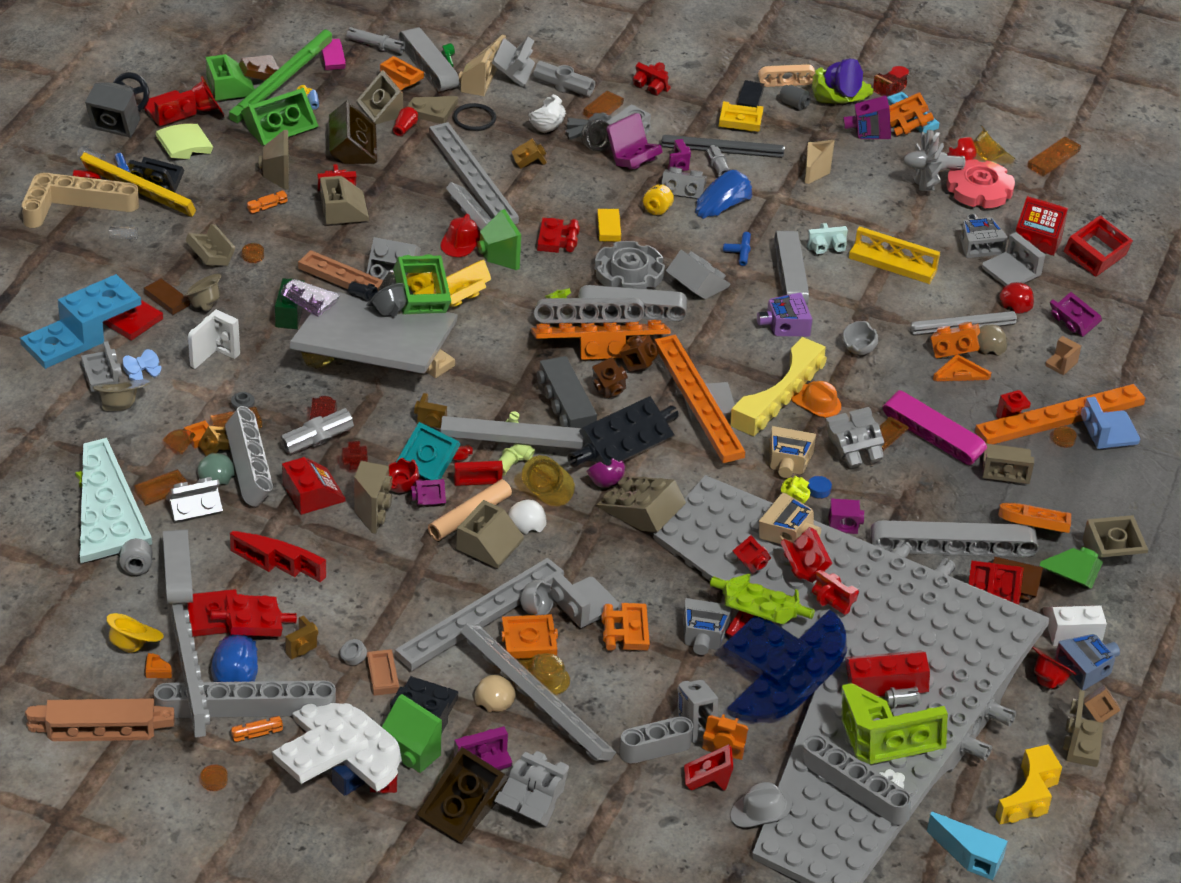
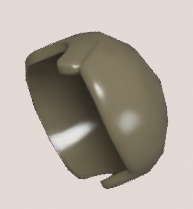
M988 324L979 327L980 333L977 336L979 349L985 355L993 351L999 356L1006 351L1008 346L1007 337L1000 326Z

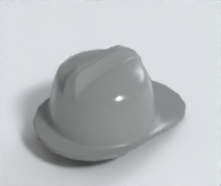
M757 783L751 787L744 797L735 803L730 814L731 820L736 826L743 828L781 820L792 810V798L787 792L780 790L773 783Z

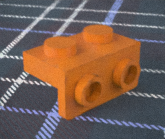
M965 322L959 324L958 328L950 329V326L937 328V332L931 336L935 357L941 358L978 351L980 348L977 338L980 333L979 324L972 325V322Z

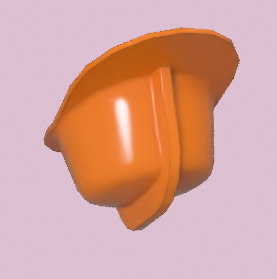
M813 381L809 384H804L801 391L795 393L791 398L795 404L819 417L828 418L837 415L841 411V402L837 397L835 387L825 381Z

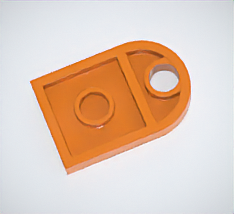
M1002 503L999 506L998 516L1007 521L1065 533L1070 532L1071 513L1018 503Z

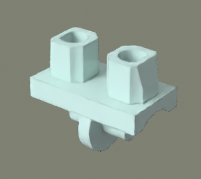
M821 223L820 229L809 230L808 251L814 250L816 254L825 253L830 248H834L837 252L845 251L847 227L828 228L827 223Z

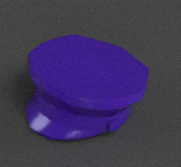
M849 58L830 65L824 75L825 82L829 88L834 89V92L845 97H854L861 89L863 71L858 60Z

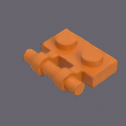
M920 92L889 106L891 127L900 125L894 128L896 136L903 133L906 135L911 132L910 130L919 126L924 127L928 125V122L934 120L931 112L926 115L923 114L929 111ZM913 117H917V119L912 120L908 123L906 122L907 120Z
M621 603L620 611L613 610L612 604H605L601 618L605 626L603 641L606 643V649L614 650L616 649V641H623V650L648 651L650 642L646 604ZM621 623L622 629H615L614 624Z

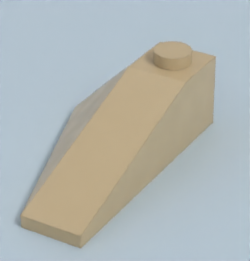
M501 35L467 63L463 72L460 71L459 83L461 84V92L485 96L497 70L496 66L492 64V60L501 41L506 39V35Z

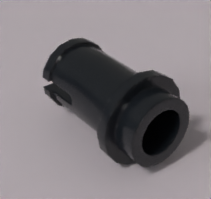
M352 281L349 284L348 292L349 295L362 297L366 301H370L378 292V289L374 284L365 285Z

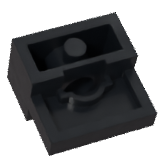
M410 676L405 686H400L391 701L390 711L397 698L403 694L442 720L443 733L448 724V715L458 699V691Z

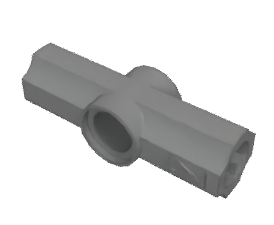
M539 61L536 64L534 77L554 84L558 91H574L588 97L593 93L595 81L574 73V69L571 66L561 65L557 67L543 61Z
M344 408L323 418L322 416L313 418L304 423L302 427L281 435V439L286 452L291 455L312 445L317 447L328 442L333 436L354 428V423L349 411Z

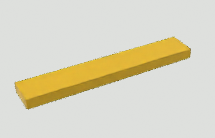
M84 152L80 157L86 170L97 173L111 181L133 183L137 185L139 194L190 217L196 212L192 201L186 197Z

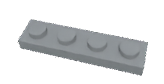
M453 182L449 183L446 189L451 194L450 198L457 204H460L461 211L464 214H469L471 219L476 222L477 227L482 230L492 220L491 217L466 188Z

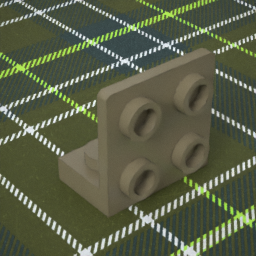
M986 444L987 449L984 451L983 478L1030 484L1034 466V457H1031L1030 449Z
M1079 690L1078 698H1072L1070 714H1073V716H1068L1065 729L1070 735H1065L1063 750H1067L1066 761L1097 767L1100 757L1103 723L1081 718L1085 691Z

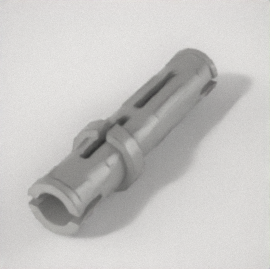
M350 27L346 34L348 40L375 46L383 51L389 50L402 54L406 46L404 41L389 38L388 35L381 36Z

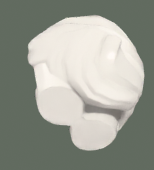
M555 94L547 97L542 108L528 114L530 123L543 133L556 129L563 122L566 114L565 108L561 105L562 100Z

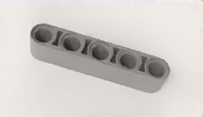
M420 27L399 32V40L404 41L406 44L405 52L418 68L424 72L426 78L438 92L459 86L457 72Z
M775 231L774 244L783 296L801 292L806 305H808L809 290L798 231Z
M585 285L580 288L578 298H638L644 304L642 319L681 321L686 317L687 297L681 292ZM612 305L608 306L605 309L606 312L611 315L617 313L618 309ZM632 305L628 308V311L631 314H637L640 312V308ZM586 306L583 309L587 315L595 313V309L592 306Z
M546 298L536 303L534 316L541 323L637 322L644 315V304L638 298ZM636 305L640 308V312L631 314L628 308ZM546 306L551 312L548 315H542L538 309ZM569 306L573 309V312L570 315H564L561 312V308ZM586 306H592L595 309V313L587 315L583 309ZM608 306H615L618 309L617 313L613 315L608 314L605 310Z
M239 406L226 422L225 428L242 497L246 503L257 507L260 506L271 492L273 483L256 417L249 408Z
M188 529L163 531L167 604L193 602Z
M814 734L805 738L803 743V762L807 768L889 822L898 825L908 822L911 811V796L905 789L823 736Z

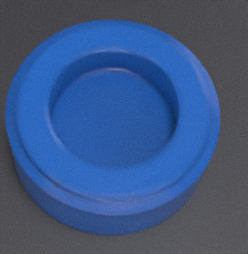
M814 476L809 479L807 488L810 489L811 496L825 498L830 495L832 483L829 479L823 476Z

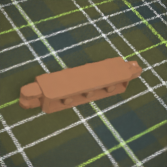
M143 698L47 700V705L30 706L25 711V716H27L28 720L26 722L28 730L31 732H47V738L51 741L149 740L154 736V729L172 727L175 723L173 707L154 706V699Z

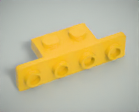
M480 260L446 277L451 297L449 306L455 307L460 305L462 299L476 297L480 294V290L486 288L485 283L491 280V276L485 260ZM434 283L414 292L413 295L436 294Z

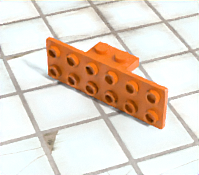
M648 320V324H639V321L626 322L623 325H618L617 322H603V325L581 323V326H572V323H559V327H550V324L542 323L536 324V328H531V333L536 339L580 337V359H608L611 357L622 358L619 352L626 345V335L670 334V328L661 323V320Z

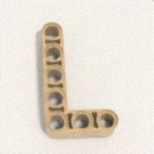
M39 173L34 176L22 202L23 223L29 228L41 226L51 203L132 212L139 208L138 187L133 183Z

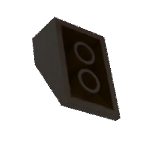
M461 746L417 815L458 842L463 843L496 805L494 800L498 793L502 792L509 777Z

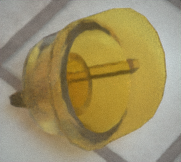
M984 128L973 140L977 154L982 159L991 161L1008 154L1016 160L1013 155L993 140Z
M542 455L534 456L522 468L523 483L546 504L560 506L571 500L575 489L573 478L553 459Z
M536 654L532 658H520L517 660L554 695L563 693L570 685V677L565 670L563 661L554 654Z

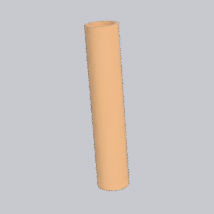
M503 479L497 481L428 525L430 535L436 541H440L456 531L457 527L483 500L497 505L510 497L512 494L510 485Z

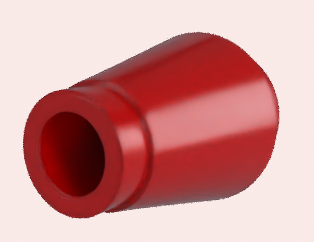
M405 107L399 111L392 129L395 135L403 136L417 123L418 113L414 108Z

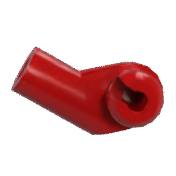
M73 171V176L101 179L99 174L91 171Z

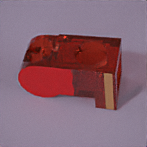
M895 66L892 68V71L885 75L880 73L875 75L873 92L887 97L899 93L907 86L909 70L903 66Z

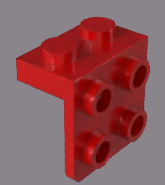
M176 90L149 98L144 110L159 126L166 125L196 114V94L192 90L182 93Z

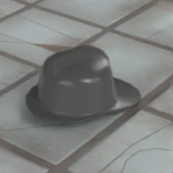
M396 283L381 289L366 306H375L382 315L397 316L398 312L406 305L405 285L403 283Z

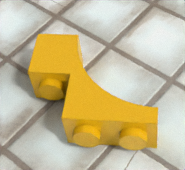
M1049 744L1025 750L1021 768L1026 782L1016 793L999 799L995 815L999 824L1014 823L1022 819L1040 817L1048 813L1052 798L1048 788L1058 785L1062 766Z

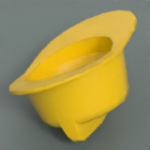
M113 613L106 617V621L110 626L109 641L125 652H136L142 648L146 641L156 642L164 638L163 633L159 630L142 624L127 615Z

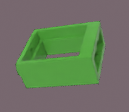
M404 255L398 257L393 270L396 283H403L405 285L406 305L402 308L403 314L446 313L451 303V297L441 255ZM432 272L436 294L410 295L405 273Z

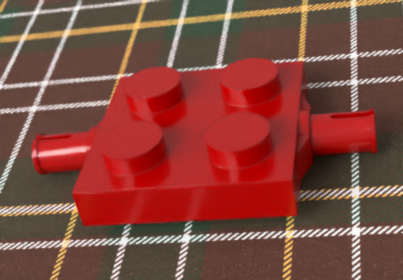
M226 594L225 610L210 609V620H225L231 635L281 637L282 623L296 624L297 621L296 613H282L278 608L277 598L267 595Z

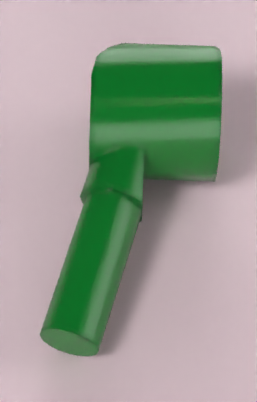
M449 43L442 46L443 51L441 54L446 57L453 67L451 55L455 54L453 44Z

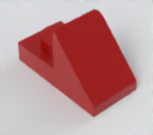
M728 744L685 764L686 786L692 791L711 781H715L725 791L733 770L732 747Z

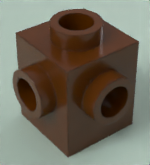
M650 335L632 336L619 352L629 372L648 368L653 364L652 361L658 355L656 345L652 342Z
M613 357L592 366L593 378L595 379L593 380L594 386L598 392L604 394L606 399L611 396H617L626 389V379H628V376L622 366L618 367Z

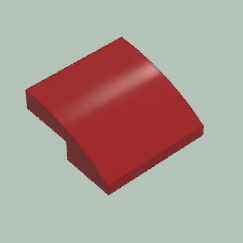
M971 560L969 585L1019 605L1024 567Z

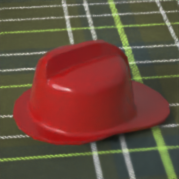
M201 76L202 81L192 88V91L196 94V109L204 112L219 109L222 115L225 116L215 101L206 80Z
M465 214L464 217L455 218L450 222L448 231L441 242V249L446 255L458 258L471 254L475 249L477 242L480 240V231L476 222L470 219L469 214Z
M1032 647L1038 653L1034 673L1037 676L1038 683L1050 689L1056 686L1061 687L1071 675L1076 676V673L1071 669L1058 663L1038 648Z

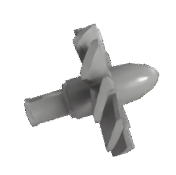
M927 130L926 136L924 132L920 133L922 150L916 144V151L908 153L904 157V162L917 171L914 181L919 185V190L934 191V186L941 180L938 172L944 171L946 168L963 170L965 167V157L948 156L945 152H941L944 143H941L938 148L940 133L936 132L934 135L933 130Z

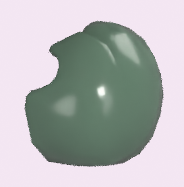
M211 453L205 456L197 468L199 479L212 477V481L219 480L220 485H228L231 477L236 475L230 458L220 453Z

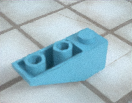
M931 812L927 832L967 871L993 880L1004 858L1008 841L944 815Z

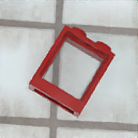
M1100 215L1071 235L1063 252L1097 277L1127 255L1133 240ZM1095 235L1114 251L1105 257L1086 241Z

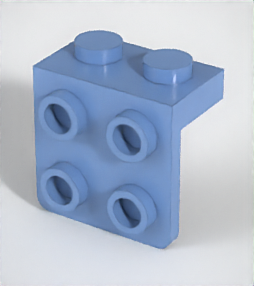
M1096 397L1086 398L1085 406L1081 411L1082 420L1097 449L1139 444L1140 437L1127 412L1114 411L1103 413Z

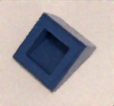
M346 765L332 768V784L344 796L365 784V781Z

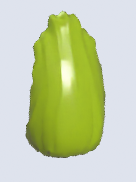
M821 67L815 70L812 90L816 100L821 103L840 104L862 101L873 94L874 89L871 88V84H866L862 81V87L854 97H845L827 86L824 77L826 70Z

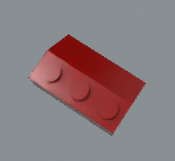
M922 650L845 657L849 684L853 683L878 697L885 696V691L890 690L891 687H894L895 690L917 687L919 693L929 692L930 669L926 652Z

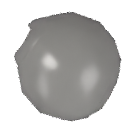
M867 321L853 322L843 330L845 346L855 355H866L872 352L878 345L877 331Z
M545 579L534 580L526 584L521 593L520 601L522 608L529 615H547L554 603V598L551 594L552 585L546 583Z

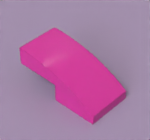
M332 39V42L321 50L325 70L345 69L346 63L340 39Z

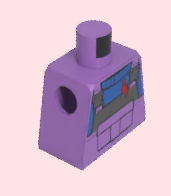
M800 292L771 298L768 301L767 311L757 312L758 325L770 324L773 334L776 336L807 337L811 334L812 317Z

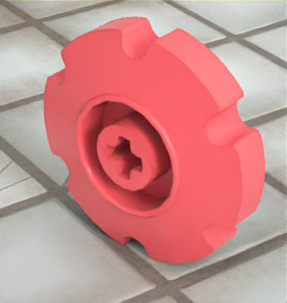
M977 159L965 161L963 170L950 169L946 185L947 190L954 193V198L965 205L995 208L1004 205L1006 199H1011L1015 181L1012 175L1007 174V169L991 161L979 162Z

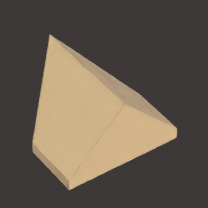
M835 140L808 142L805 184L812 183L830 174Z

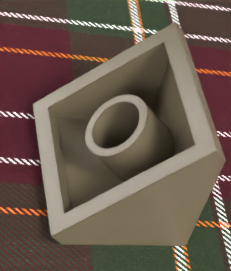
M382 70L356 101L374 123L380 124L397 119L399 111L403 109V92L388 74Z

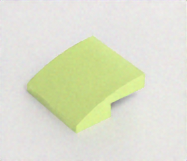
M198 124L173 125L160 129L155 134L171 158L190 159L192 152L211 154L213 149L212 144Z

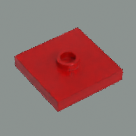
M141 300V305L103 321V324L129 340H133L163 319V312Z
M236 589L193 594V602L187 603L192 637L230 632L225 620H210V609L225 610L226 594L237 595Z

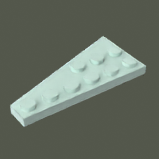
M107 438L84 443L80 563L118 554L124 543L130 539H142L151 545L152 537Z

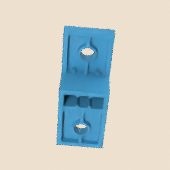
M115 274L58 299L60 320L20 337L21 345L46 369L104 342L103 321L141 305V297Z

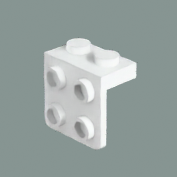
M216 309L209 316L205 317L197 327L192 329L188 334L190 367L196 369L215 351H219L233 359L240 355L238 319Z

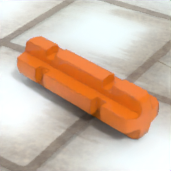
M282 190L276 192L275 195L273 193L258 198L257 201L247 202V209L251 214L259 212V209L263 211L277 206V203L279 205L286 203L288 196Z
M280 716L269 718V721L262 719L245 723L244 727L242 725L233 726L231 728V735L233 740L238 742L245 740V737L251 739L267 735L269 731H272V733L280 732L283 730V723Z

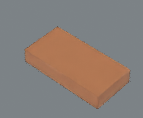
M392 649L367 652L366 658L373 695L397 693L399 682Z

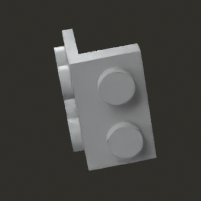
M1015 232L1009 236L1007 251L983 262L982 268L1004 286L1012 282L1025 283L1042 274L1045 254Z
M561 573L553 577L551 594L554 601L580 628L601 619L605 604H612L615 611L619 609V602L594 577L585 578L573 585Z

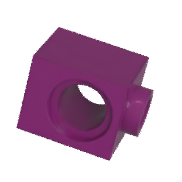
M831 498L828 514L829 527L848 534H858L859 524H864V510H860V500Z

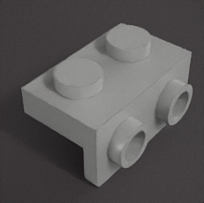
M678 167L666 169L663 172L662 185L667 186L673 195L699 198L702 195L707 182V176L703 175L702 171L690 170V173L682 172V168Z
M108 341L103 342L104 352L81 355L82 365L91 392L96 391L93 387L97 385L118 384V377H122L120 364L115 363L117 362L115 349L110 348Z

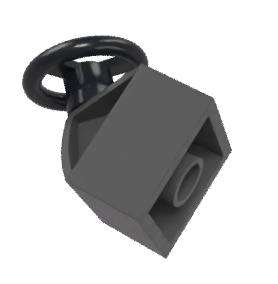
M126 72L116 77L113 83H95L85 101L92 129L131 138L140 121L139 112L146 107L149 101L150 92L146 81L136 73ZM134 79L141 86L133 88L126 85L123 80ZM143 92V99L137 106L136 94Z

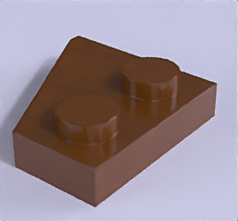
M272 55L241 58L239 63L244 76L267 80L279 69Z

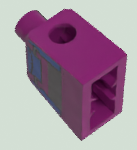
M887 96L856 103L854 105L855 116L843 117L844 128H856L859 139H891L890 108Z

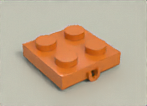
M552 614L502 617V642L505 644V650L515 659L557 657L556 639H558V630L554 628Z

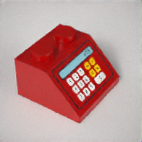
M1027 196L1016 232L1041 252L1054 256L1062 241L1068 208Z
M306 457L282 463V485L300 515L346 502L343 493L326 467Z

